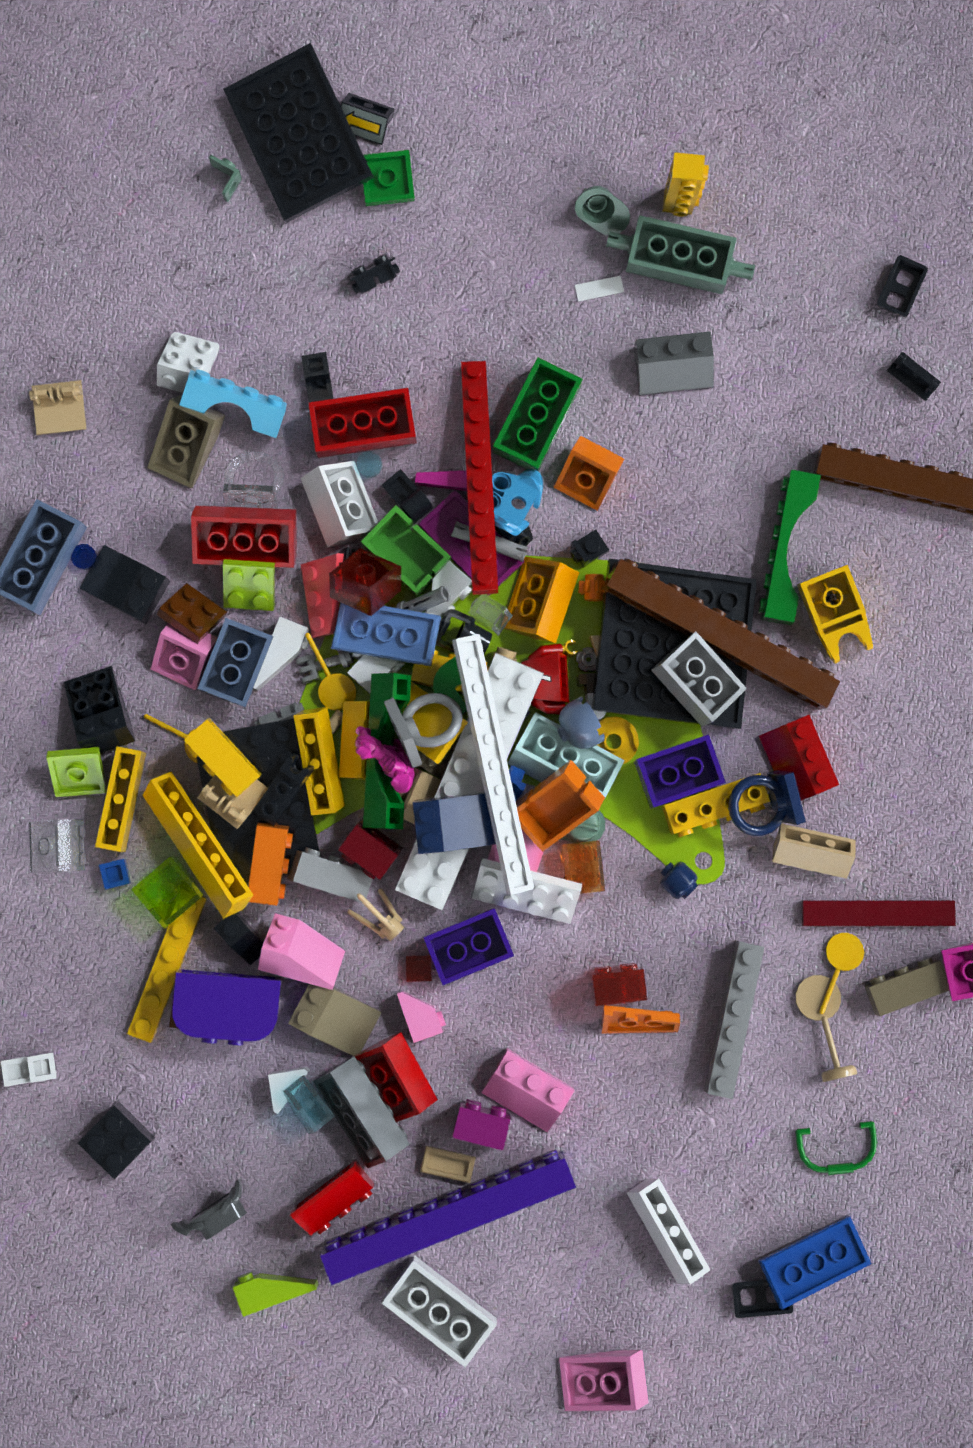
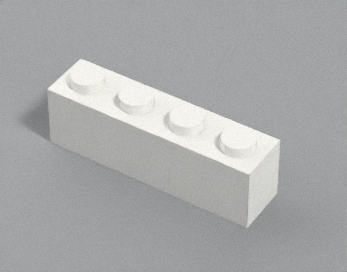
M646 1179L627 1192L677 1283L692 1284L710 1271L659 1179Z

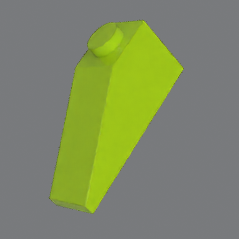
M248 1272L237 1277L238 1281L233 1285V1290L242 1316L245 1317L317 1290L319 1284L317 1279L265 1273L253 1275L252 1272Z

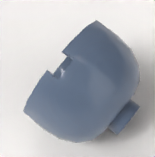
M581 696L563 707L559 715L560 727L557 728V731L563 742L569 741L573 747L587 749L602 743L605 737L604 734L599 736L597 729L601 727L600 722L588 702L581 703L583 700Z

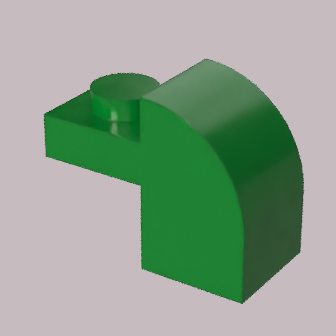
M455 656L436 672L433 680L434 693L444 694L455 700L462 711V715L467 712L466 704L456 691V688L462 684Z

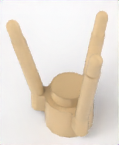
M378 889V892L392 917L388 914L384 918L362 894L358 893L357 898L380 921L379 927L351 909L347 913L376 932L382 939L386 937L389 941L393 940L405 927L400 923L403 919L397 914L383 889Z

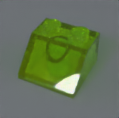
M175 856L167 858L131 889L164 929L204 896L193 877Z

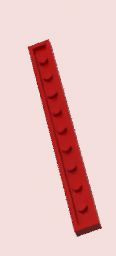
M486 361L461 362L472 595L498 594Z

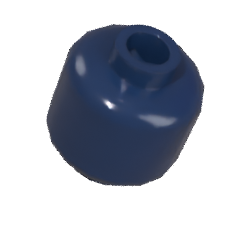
M680 861L675 865L670 862L660 872L663 875L660 885L675 899L681 897L686 899L698 886L696 883L698 878L696 873L684 862Z

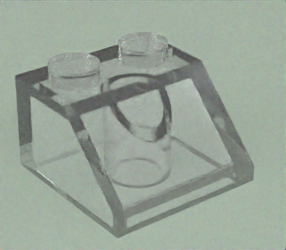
M84 819L29 822L30 873L85 870Z

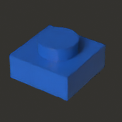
M126 859L99 865L105 890L131 884Z

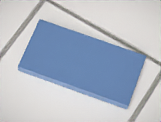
M341 599L331 648L338 651L431 667L441 616Z

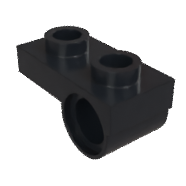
M401 469L382 484L383 489L414 524L433 509L430 500Z

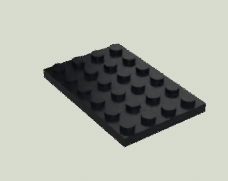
M311 43L223 89L286 223L374 178Z
M294 718L222 731L258 769L262 775L257 780L268 788L291 754L296 753L299 755L296 767L300 771L303 769ZM197 756L202 788H204L213 777L203 768L204 761ZM306 783L303 784L277 823V825L289 826L288 833L293 834L291 849L286 848L285 858L290 859L288 874L290 873L297 850L304 852L307 847L320 852L314 818L310 811ZM206 805L212 833L243 880L249 882L256 827L258 822H269L252 810L241 826L236 829Z

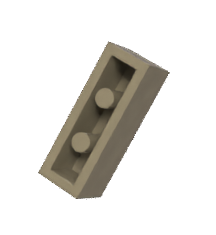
M932 957L917 961L918 966L911 969L908 966L895 969L893 971L894 975L887 978L884 975L871 978L869 980L871 984L864 987L874 1014L883 1016L949 991L946 973L941 960H932Z

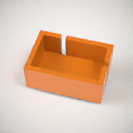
M572 760L539 783L534 790L531 789L516 801L521 829L542 852L599 811L605 799L591 781L585 783L586 776Z

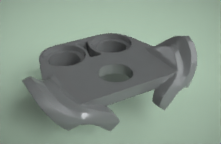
M239 1179L236 1180L230 1193L196 1214L190 1220L172 1222V1228L186 1236L192 1230H200L204 1238L208 1240L243 1217L247 1211L239 1200L242 1196L241 1181Z

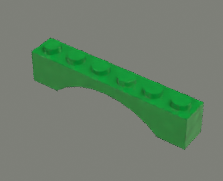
M790 470L787 476L782 478L780 491H784L783 501H778L776 515H779L780 518L778 525L773 527L772 539L775 540L774 549H770L767 564H771L770 573L765 574L763 581L766 595L765 598H761L758 613H762L761 620L790 626L795 622L799 597L792 586L788 573V543L798 518L817 500L821 475Z
M398 673L371 674L368 728L371 729V736L381 741L382 745L393 746L395 731L384 702L394 698L401 714H403V711L410 702L411 675ZM368 758L366 762L363 828L403 830L404 802L391 784L393 779L384 773L376 758Z

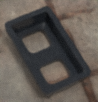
M902 255L897 256L877 301L878 307L900 317L908 316L927 274L928 267ZM904 270L914 276L911 286L908 287L896 281L899 271ZM891 292L904 297L901 308L897 309L887 304L886 301Z
M767 1280L735 1282L732 1285L734 1310L737 1318L791 1314L793 1312V1304L782 1310L777 1303H768L766 1289L770 1286ZM755 1289L756 1303L754 1305H742L741 1290Z

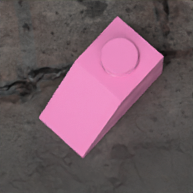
M404 991L397 993L413 1043L443 1033L442 1027L446 1026L442 1011L437 1012L435 1006Z

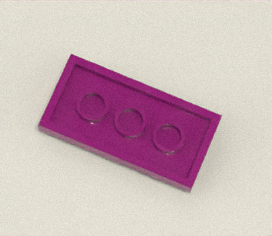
M454 490L419 523V527L451 556V560L472 580L470 542L451 537L457 521L469 526L468 503ZM495 531V536L501 537V536ZM496 552L498 587L524 564V560L520 562L517 559Z

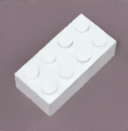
M415 1255L382 1299L384 1306L464 1367L468 1365L497 1325L496 1317Z

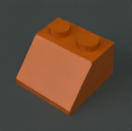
M580 436L572 448L554 488L598 511L625 459Z

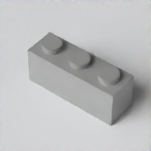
M307 847L304 852L296 851L288 880L361 902L357 898L358 893L362 894L365 898L367 897L372 879L362 872L363 867L357 863H354L352 867L343 864L344 859L332 855L325 859L319 857V851Z

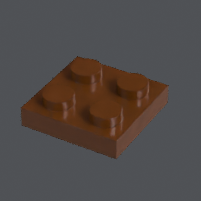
M186 583L159 608L156 615L198 644L224 619L227 611Z

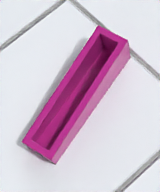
M466 470L416 472L415 485L467 492Z

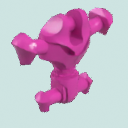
M357 727L356 734L359 736L355 740L356 753L362 760L376 758L384 773L393 779L391 784L397 793L407 792L412 786L415 773L399 739H394L393 746L382 745L381 741L371 736L370 728Z

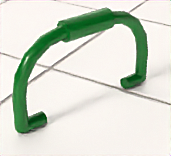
M873 1121L859 1123L860 1129L869 1128L871 1139L870 1150L861 1162L855 1164L852 1162L826 1165V1167L812 1163L805 1154L802 1135L811 1134L810 1128L797 1129L795 1131L800 1159L808 1168L818 1173H827L828 1175L854 1173V1170L865 1167L872 1161L877 1148L875 1123Z

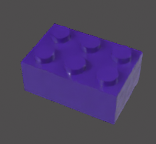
M709 734L634 761L650 809L726 783Z
M495 908L423 937L442 985L514 956Z

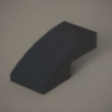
M326 352L302 355L308 401L315 402L334 399Z

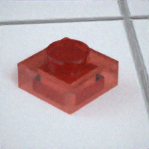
M430 955L406 956V982L432 981V958Z

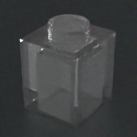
M481 594L479 598H476L468 612L477 623L498 636L513 616L505 606L486 594Z

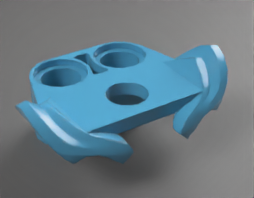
M535 469L525 470L519 475L506 472H497L492 475L495 526L514 536H518L529 526L530 522L524 519L531 506L533 505L536 509L540 506L543 493V478ZM521 499L525 503V507L523 509H516L512 506L511 501Z

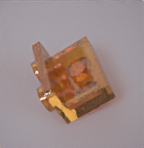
M600 840L562 844L560 857L565 870L563 879L581 883L580 894L605 891Z

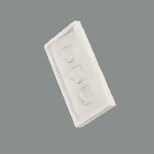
M482 858L472 899L571 924L581 892V883L530 871L534 889L507 895L500 863Z

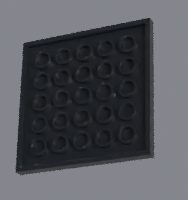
M608 560L606 579L614 563L618 560ZM635 562L640 570L644 572L651 571L660 577V581L667 585L668 583L677 585L682 589L683 594L689 597L693 595L704 601L703 605L710 609H720L726 614V618L732 621H741L748 626V630H752L757 579ZM605 591L592 710L699 724L651 671L670 651L688 637ZM717 654L746 687L747 670ZM745 691L716 720L707 725L741 729Z

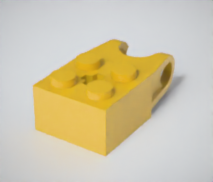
M848 565L797 584L813 628L834 664L840 662L838 642L846 633H852L857 636L866 650L873 649L866 610ZM828 591L831 595H836L837 599L833 600L834 605L826 602L825 597Z

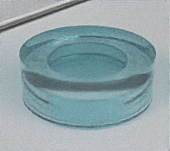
M374 452L362 453L357 459L359 473L366 478L377 476L382 469L380 457Z

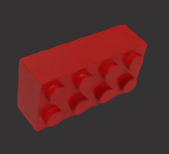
M408 388L308 403L315 451L318 458L417 443Z
M195 505L191 515L192 564L223 565L224 559L272 562L275 563V567L294 568L297 557L296 509Z

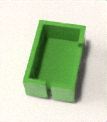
M396 505L361 541L362 547L416 597L432 583L431 575L436 576L449 560L451 561V556L417 524L413 527L412 520Z

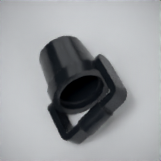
M455 609L448 610L446 616L441 618L436 645L455 653L453 644L441 639L451 623V617L463 621L456 639L480 634L483 653L485 654L490 644L492 633L474 624L475 619Z

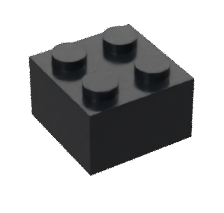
M118 1102L91 1128L78 1144L113 1179H116L156 1137Z

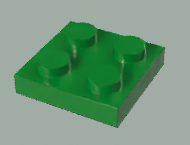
M409 150L364 155L374 176L373 179L363 183L366 206L415 201Z

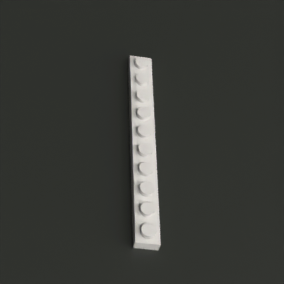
M480 634L454 639L452 643L507 895H513L534 889Z

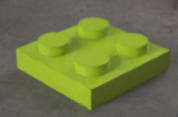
M224 559L223 608L274 611L275 563Z
M99 747L47 751L46 758L55 797L104 794L107 792Z

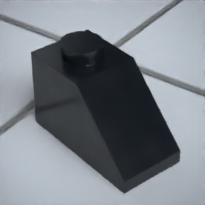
M239 912L224 918L214 927L225 942L249 965H252L260 958L264 941Z

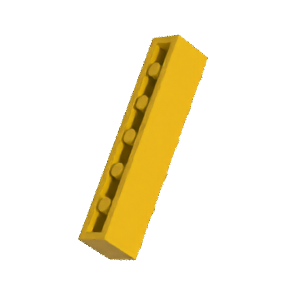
M172 771L150 780L143 793V797L223 919L245 909L253 893Z

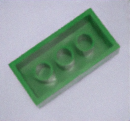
M537 357L493 445V453L527 470L535 469L539 472L581 388L583 379Z

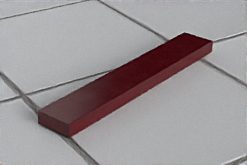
M802 900V926H956L955 900Z

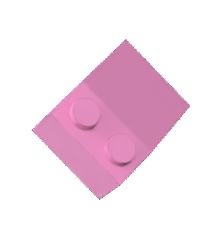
M275 913L261 949L258 970L333 990L345 950L301 920Z
M617 1350L559 1358L565 1411H634L648 1404L642 1350Z

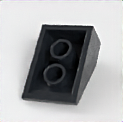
M104 545L80 589L146 625L167 589L170 580L144 564Z

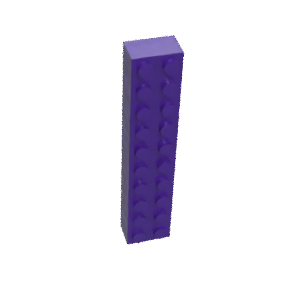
M556 1149L542 1155L543 1159L536 1162H533V1159L526 1160L518 1164L519 1168L511 1172L509 1169L501 1170L495 1173V1178L485 1181V1178L476 1180L466 1190L462 1191L461 1188H456L447 1192L446 1198L437 1200V1197L424 1201L421 1208L416 1210L413 1207L406 1208L398 1212L399 1216L390 1220L387 1216L375 1221V1225L371 1228L365 1229V1226H361L350 1231L351 1235L341 1239V1236H336L327 1240V1245L323 1247L320 1257L331 1286L576 1188L563 1151L558 1153Z

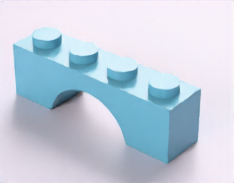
M190 370L180 406L205 413L214 404L221 402L234 403L247 412L253 431L277 438L287 403L283 402L280 397L259 394V391L252 387L242 388L236 386L229 379L221 378L219 380L210 377V374L203 370Z

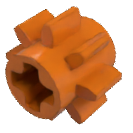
M586 574L585 581H579L580 595H585V601H603L605 591L601 588L605 582L604 575Z

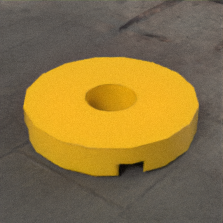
M617 716L606 717L600 720L601 727L597 731L599 736L604 734L605 740L597 746L625 760L623 764L629 762L636 754L639 746L638 733L635 727L626 719ZM611 734L619 736L621 740L620 746L616 749L608 747L606 743L607 737Z

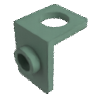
M210 155L211 165L231 177L222 191L224 200L229 202L242 180L240 171L228 159L223 158L220 160Z

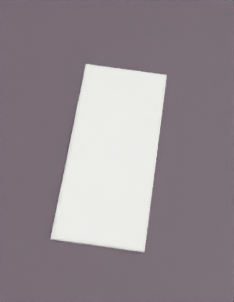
M621 275L575 285L578 302L624 292Z

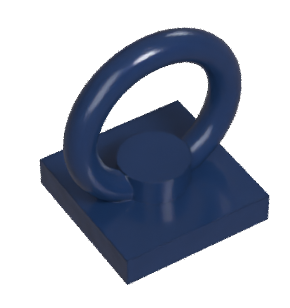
M775 770L768 772L767 776L752 775L746 777L734 787L730 794L728 803L730 817L735 826L748 835L763 836L770 834L782 822L794 825L806 822L794 772ZM754 785H762L770 789V804L776 812L772 820L762 826L748 824L739 812L741 795L747 788Z

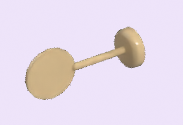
M812 975L799 984L795 997L799 1011L806 1018L822 1021L834 1069L824 1071L822 1073V1080L827 1082L856 1075L858 1073L855 1066L840 1067L828 1018L833 1017L839 1010L841 992L835 983L825 1012L820 1014L819 1010L831 979L823 975Z

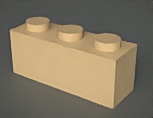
M781 824L773 844L772 862L847 879L855 860L856 840Z

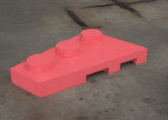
M336 553L301 564L312 638H322L333 635L335 632L339 612V602L336 600L337 586H341L342 579L341 576H338L339 563H343L344 554Z

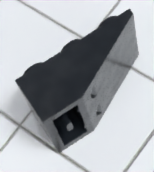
M112 666L64 682L77 742L81 748L99 747L100 753L116 748V746L120 747L135 742L131 721Z

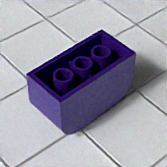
M177 969L172 1008L173 1020L181 1032L191 1037L202 1038L201 1042L217 1043V1039L228 1040L227 1044L243 1045V1041L253 1042L261 1040L272 1032L277 1022L281 979L280 977Z

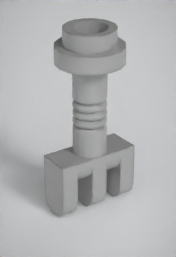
M338 651V655L323 660L327 668L339 664L347 668L350 667V664L354 663L352 653ZM310 654L296 659L297 665L304 663L308 665L298 669L300 674L310 672L309 676L301 678L302 684L320 679L318 671L323 669L319 661L315 662L314 655Z

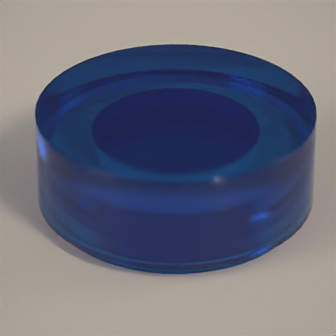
M88 544L77 545L71 555L72 563L81 570L91 569L97 558L95 549Z

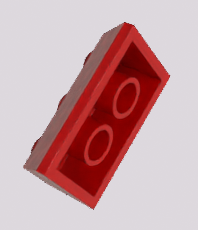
M810 715L758 736L772 770L794 772L800 800L812 797L839 785Z
M401 1032L387 1037L354 1055L356 1060L363 1064L366 1071L365 1074L370 1082L377 1086L379 1096L384 1104L391 1108L396 1122L422 1113L438 1100Z
M354 1160L295 1205L290 1216L310 1236L316 1231L320 1235L331 1226L329 1221L336 1216L341 1219L352 1210L350 1205L357 1200L362 1203L373 1194L371 1189L374 1187V1183L358 1161Z

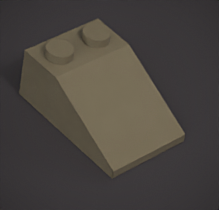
M179 395L169 400L147 468L192 489L219 436L225 415L211 408H208L205 413H201L180 406L182 395Z
M309 984L288 1024L354 1056L362 1051L382 1012L336 987L330 990Z

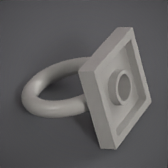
M431 693L422 695L413 700L405 708L403 714H401L394 698L384 702L394 731L413 768L422 764L416 745L426 748L441 746L452 740L462 725V711L459 705L451 697L444 694ZM436 703L444 705L450 710L452 722L444 733L435 737L420 736L412 718L419 708L427 704Z

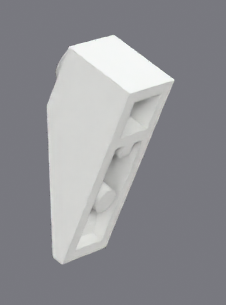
M279 617L272 634L274 636L254 685V690L259 691L296 659L301 654L302 649L307 650L309 642L305 634L310 632L307 627Z

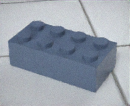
M36 499L0 566V595L41 615L87 526L81 521Z

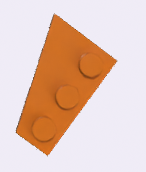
M608 1005L603 1007L602 1034L669 1033L679 1031L680 1013Z

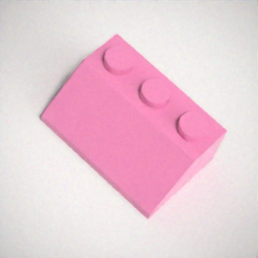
M507 1048L481 1093L548 1132L564 1110L575 1090L570 1085Z

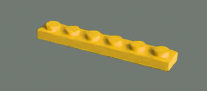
M186 890L181 891L127 1032L128 1035L149 1043L153 1042L175 984L176 971L181 969L207 898Z

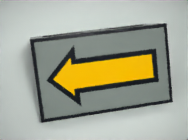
M348 93L343 99L341 107L354 135L383 145L387 126L393 119L395 108Z

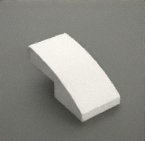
M53 1053L1 1061L4 1087L57 1078Z

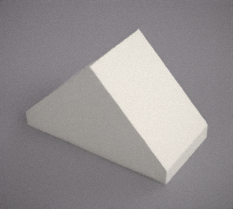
M300 1067L270 1072L268 1074L273 1111L276 1114L281 1111L310 1071L309 1068Z

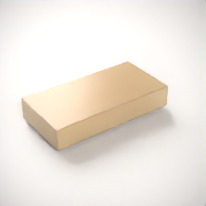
M426 1146L420 1172L470 1183L476 1157Z

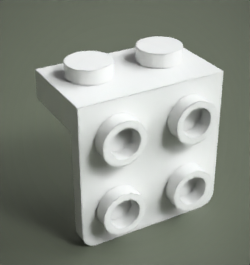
M178 332L172 333L157 364V386L183 393L190 370L210 372L219 352V344Z

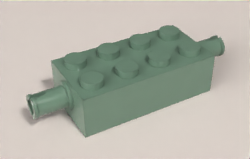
M641 215L638 218L635 234L628 236L610 231L606 247L628 251L627 254H630L626 268L628 273L718 294L723 293L727 278L730 275L752 281L755 270L754 264L734 261L732 256L737 239L735 237Z

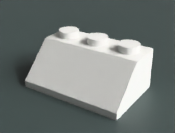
M355 461L318 466L300 478L327 548L344 545L363 538L379 523Z

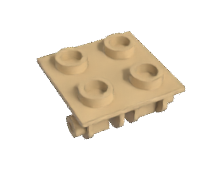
M81 380L31 386L32 390L29 391V395L34 406L36 435L87 429Z
M215 775L197 798L238 829L259 803L268 787L259 780H255L238 797L234 794L230 796L220 786L223 782Z

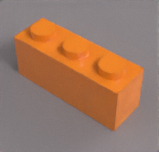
M258 822L249 879V889L253 896L249 902L277 906L279 899H284L286 884H282L283 874H288L290 860L285 858L286 848L291 849L293 834L288 833L289 826L277 824L273 826L269 823Z

